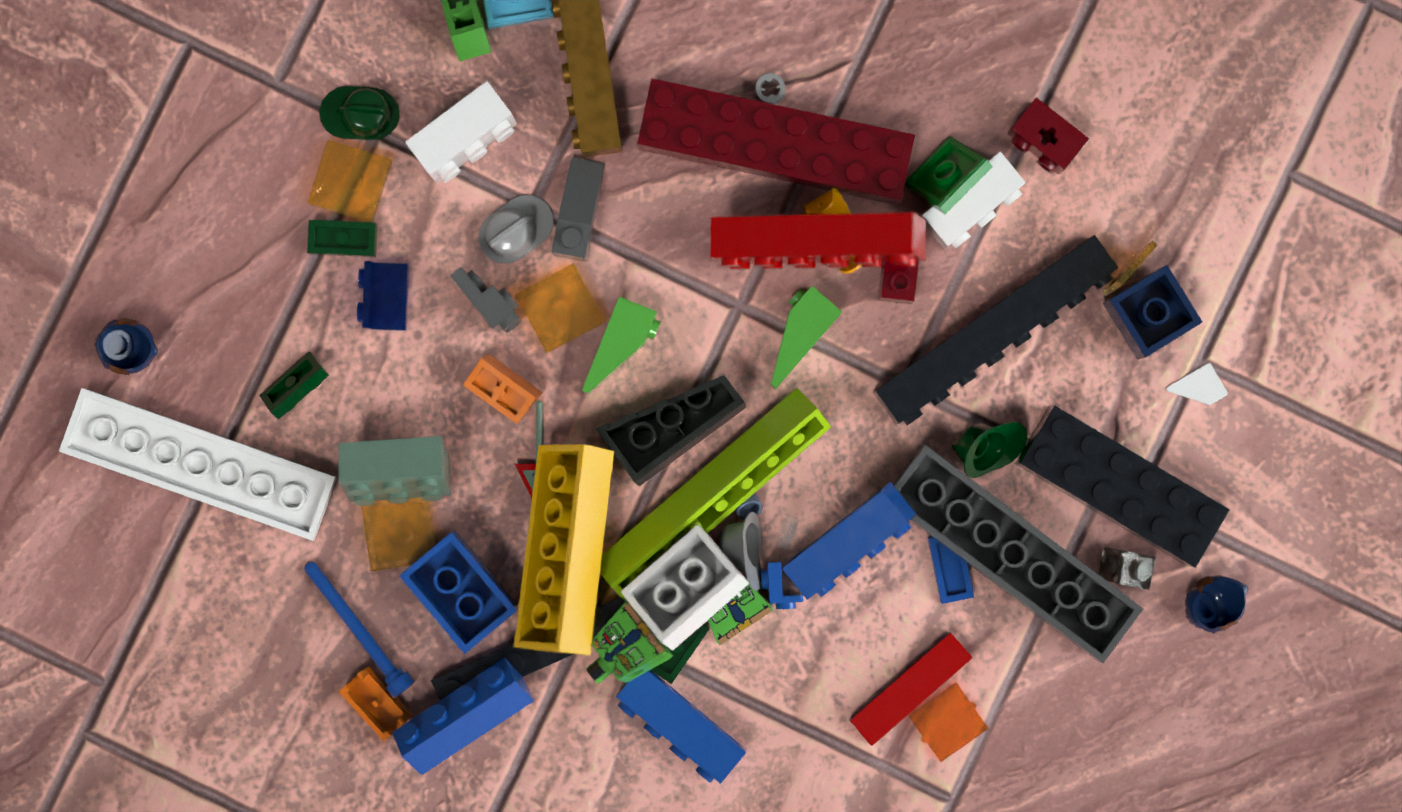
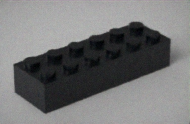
M1055 405L1047 408L1015 462L1017 466L1187 567H1197L1230 511L1227 507Z

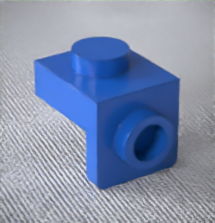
M767 562V569H761L762 589H768L769 603H776V609H795L796 602H803V594H783L781 562Z

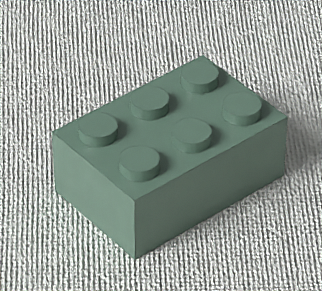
M442 436L339 443V483L349 501L360 506L372 505L378 500H388L390 503L408 502L409 498L438 501L442 499V496H451L450 457Z

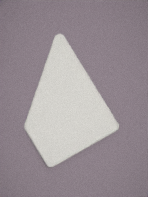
M1210 363L1166 388L1169 392L1207 405H1211L1228 395L1227 390Z

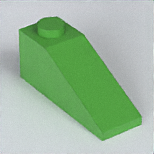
M441 0L450 37L459 62L491 53L477 0Z
M813 286L807 292L801 288L788 302L793 308L788 313L770 383L773 389L780 385L842 313L840 309Z
M622 297L618 298L582 388L583 392L587 394L592 393L646 344L648 338L654 340L661 321L656 320L657 311Z

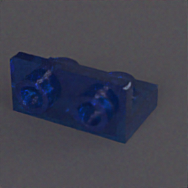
M364 262V269H359L358 287L363 289V302H358L357 321L362 322V328L366 330L407 331L409 264Z

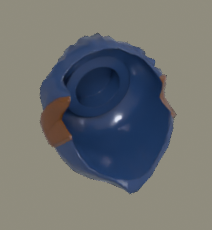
M122 318L110 321L95 338L94 346L104 368L117 374L129 375L142 371L150 365L158 353L151 332L147 327L140 324L138 320Z
M1221 575L1203 577L1196 582V586L1186 595V618L1196 628H1201L1213 634L1218 631L1227 630L1232 625L1237 624L1245 612L1248 586L1240 581Z

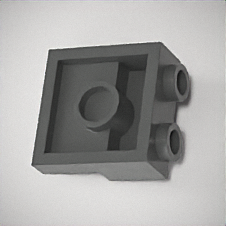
M461 267L450 275L496 332L499 333L503 330L508 333L522 322L514 311L519 305L505 288L498 291L492 285L487 289L486 285L473 270L467 273Z

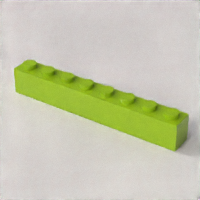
M796 388L603 553L600 566L601 575L611 588L625 602H628L621 594V591L696 525H699L706 533H709L828 431L831 425L818 408Z

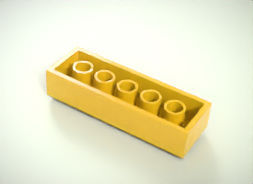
M585 444L538 445L514 640L515 648L590 655L614 451Z

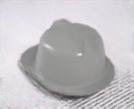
M521 195L494 211L484 220L479 230V244L483 253L495 262L512 263L541 245L550 236L554 226L553 213L550 206L536 196Z
M750 512L744 521L731 523L722 529L719 547L739 571L746 573L751 588L754 591H758L761 585L760 553L762 529L757 514Z

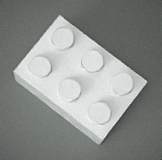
M486 81L405 143L436 183H439L441 180L447 183L461 172L459 167L468 160L474 163L487 153L486 147L497 140L500 143L514 133L512 127L517 123L512 113L488 81Z
M696 525L625 587L621 594L661 643L673 651L742 591L749 582L709 534L699 525Z

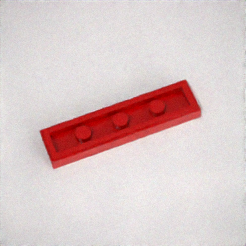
M948 632L850 718L849 721L867 742L873 746L973 657L954 635Z

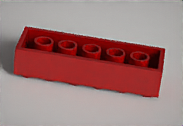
M914 212L711 217L710 258L720 261L722 267H730L731 270H750V264L762 266V269L776 270L783 269V263L795 266L797 269L816 268V263L828 265V268H849V262L862 265L864 268L882 267V262L885 261L895 264L896 267H916V261H926V220Z

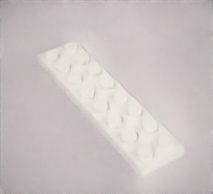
M81 388L59 452L312 541L316 538L337 479L336 476L85 388Z

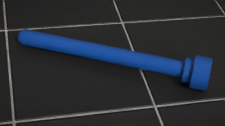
M313 561L307 562L304 566L307 575L386 676L384 681L388 685L386 689L393 698L399 696L415 683L414 679L408 671L404 673L401 668L397 670L318 565Z

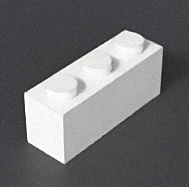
M1001 152L989 160L993 167L946 214L932 207L921 216L926 220L928 231L944 250L951 244L955 249L971 237L967 232L977 223L982 228L997 216L993 211L1003 202L1008 207L1022 195L1019 188L1026 182Z

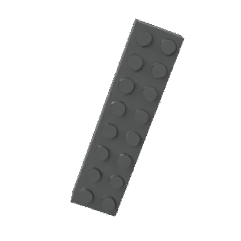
M921 445L892 484L916 513L910 520L1095 660L1101 663L1106 661L1143 611L1141 606L928 446Z

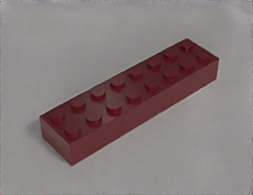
M651 78L637 147L641 151L828 191L836 188L842 194L898 205L903 196L915 134Z

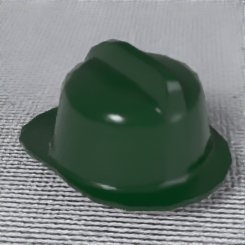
M337 87L325 96L319 110L320 121L325 130L333 136L343 139H383L394 131L400 117L399 107L394 97L385 90L375 87Z
M1015 421L1006 422L995 427L976 423L968 427L960 438L952 442V448L964 463V472L967 476L977 478L1012 463L1021 454L1026 445L1027 430L1021 423Z

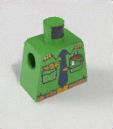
M748 584L709 618L708 622L720 646L772 612L773 609L760 593L754 591L750 584Z
M626 602L593 638L591 645L600 657L589 665L586 670L598 684L612 673L619 681L628 683L673 657V654L666 645L661 643L630 603Z

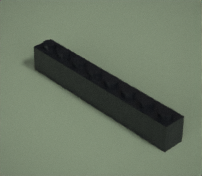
M1095 235L1090 237L873 392L896 425L904 421L908 426L923 415L920 409L930 401L933 406H936L950 396L947 389L958 382L962 387L978 375L974 370L982 364L986 363L989 368L1005 357L1002 352L1003 349L1011 344L1015 348L1019 347L1032 337L1029 331L1040 324L1044 329L1057 320L1059 316L1056 312L1065 305L1072 309L1087 298L1084 292L1093 285L1099 290L1112 281L1114 278L1110 273L1116 270L1118 266Z

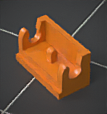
M490 354L479 360L463 384L464 387L515 424H519L527 416L529 409L543 393Z
M367 666L338 692L384 742L392 735L393 731L405 724L413 714L398 697L393 698L386 689L387 685L370 666Z

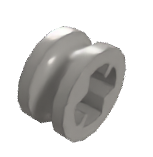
M774 73L762 75L756 83V95L761 102L778 104L785 96V83L779 75ZM773 81L778 84L776 90H780L777 96L774 94H770L768 97L764 96L762 93L765 92V89L761 88L764 83L770 85Z

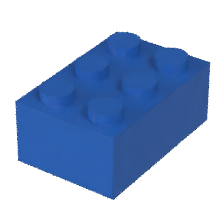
M455 529L399 575L464 654L512 616L519 608L518 604Z

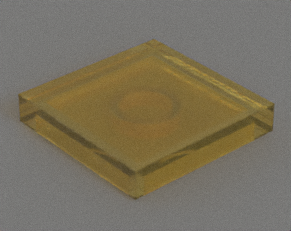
M327 140L307 203L361 221L373 223L392 160Z
M574 263L515 294L546 354L606 323Z
M420 497L409 498L408 502L405 503L384 501L361 506L371 571L410 566L436 545L430 501H425Z

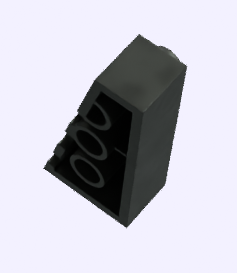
M723 375L684 391V393L673 398L662 400L651 407L631 413L620 420L595 429L610 450L614 451V455L632 480L638 486H641L747 408V406L726 376Z

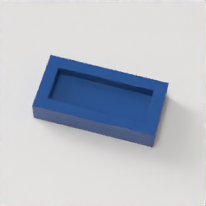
M933 537L927 538L940 603L945 604L974 598L968 564Z

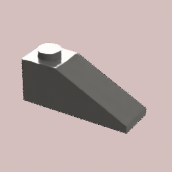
M578 158L571 159L552 247V254L554 256L587 262L605 163Z

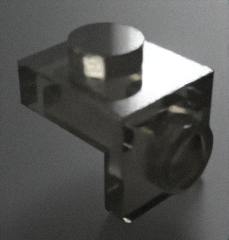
M1104 547L1098 575L1108 582L1150 590L1156 557Z

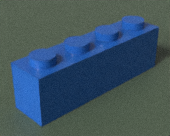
M889 482L791 558L782 570L807 600L816 593L822 597L836 586L833 580L842 574L847 578L861 566L858 562L866 555L872 559L886 547L883 543L891 536L897 540L912 527L909 522L916 513L892 483Z
M503 658L393 731L392 735L401 757L418 773L423 775L532 703L534 699L523 676L506 658Z
M651 670L626 683L616 695V698L620 700L618 707L632 718L636 714L646 722L643 727L658 740L661 736L672 743L669 749L683 761L690 758L698 765L695 769L696 772L710 783L715 779L721 784L746 754V748Z

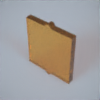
M957 683L909 715V718L922 735L921 741L930 746L940 762L989 729L975 710L976 704L968 700Z

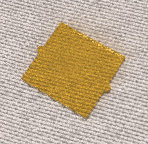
M1151 241L1138 250L1102 292L1107 296L1121 287L1158 245Z

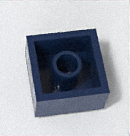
M1168 265L1155 270L1102 303L1137 360L1146 358L1203 323Z

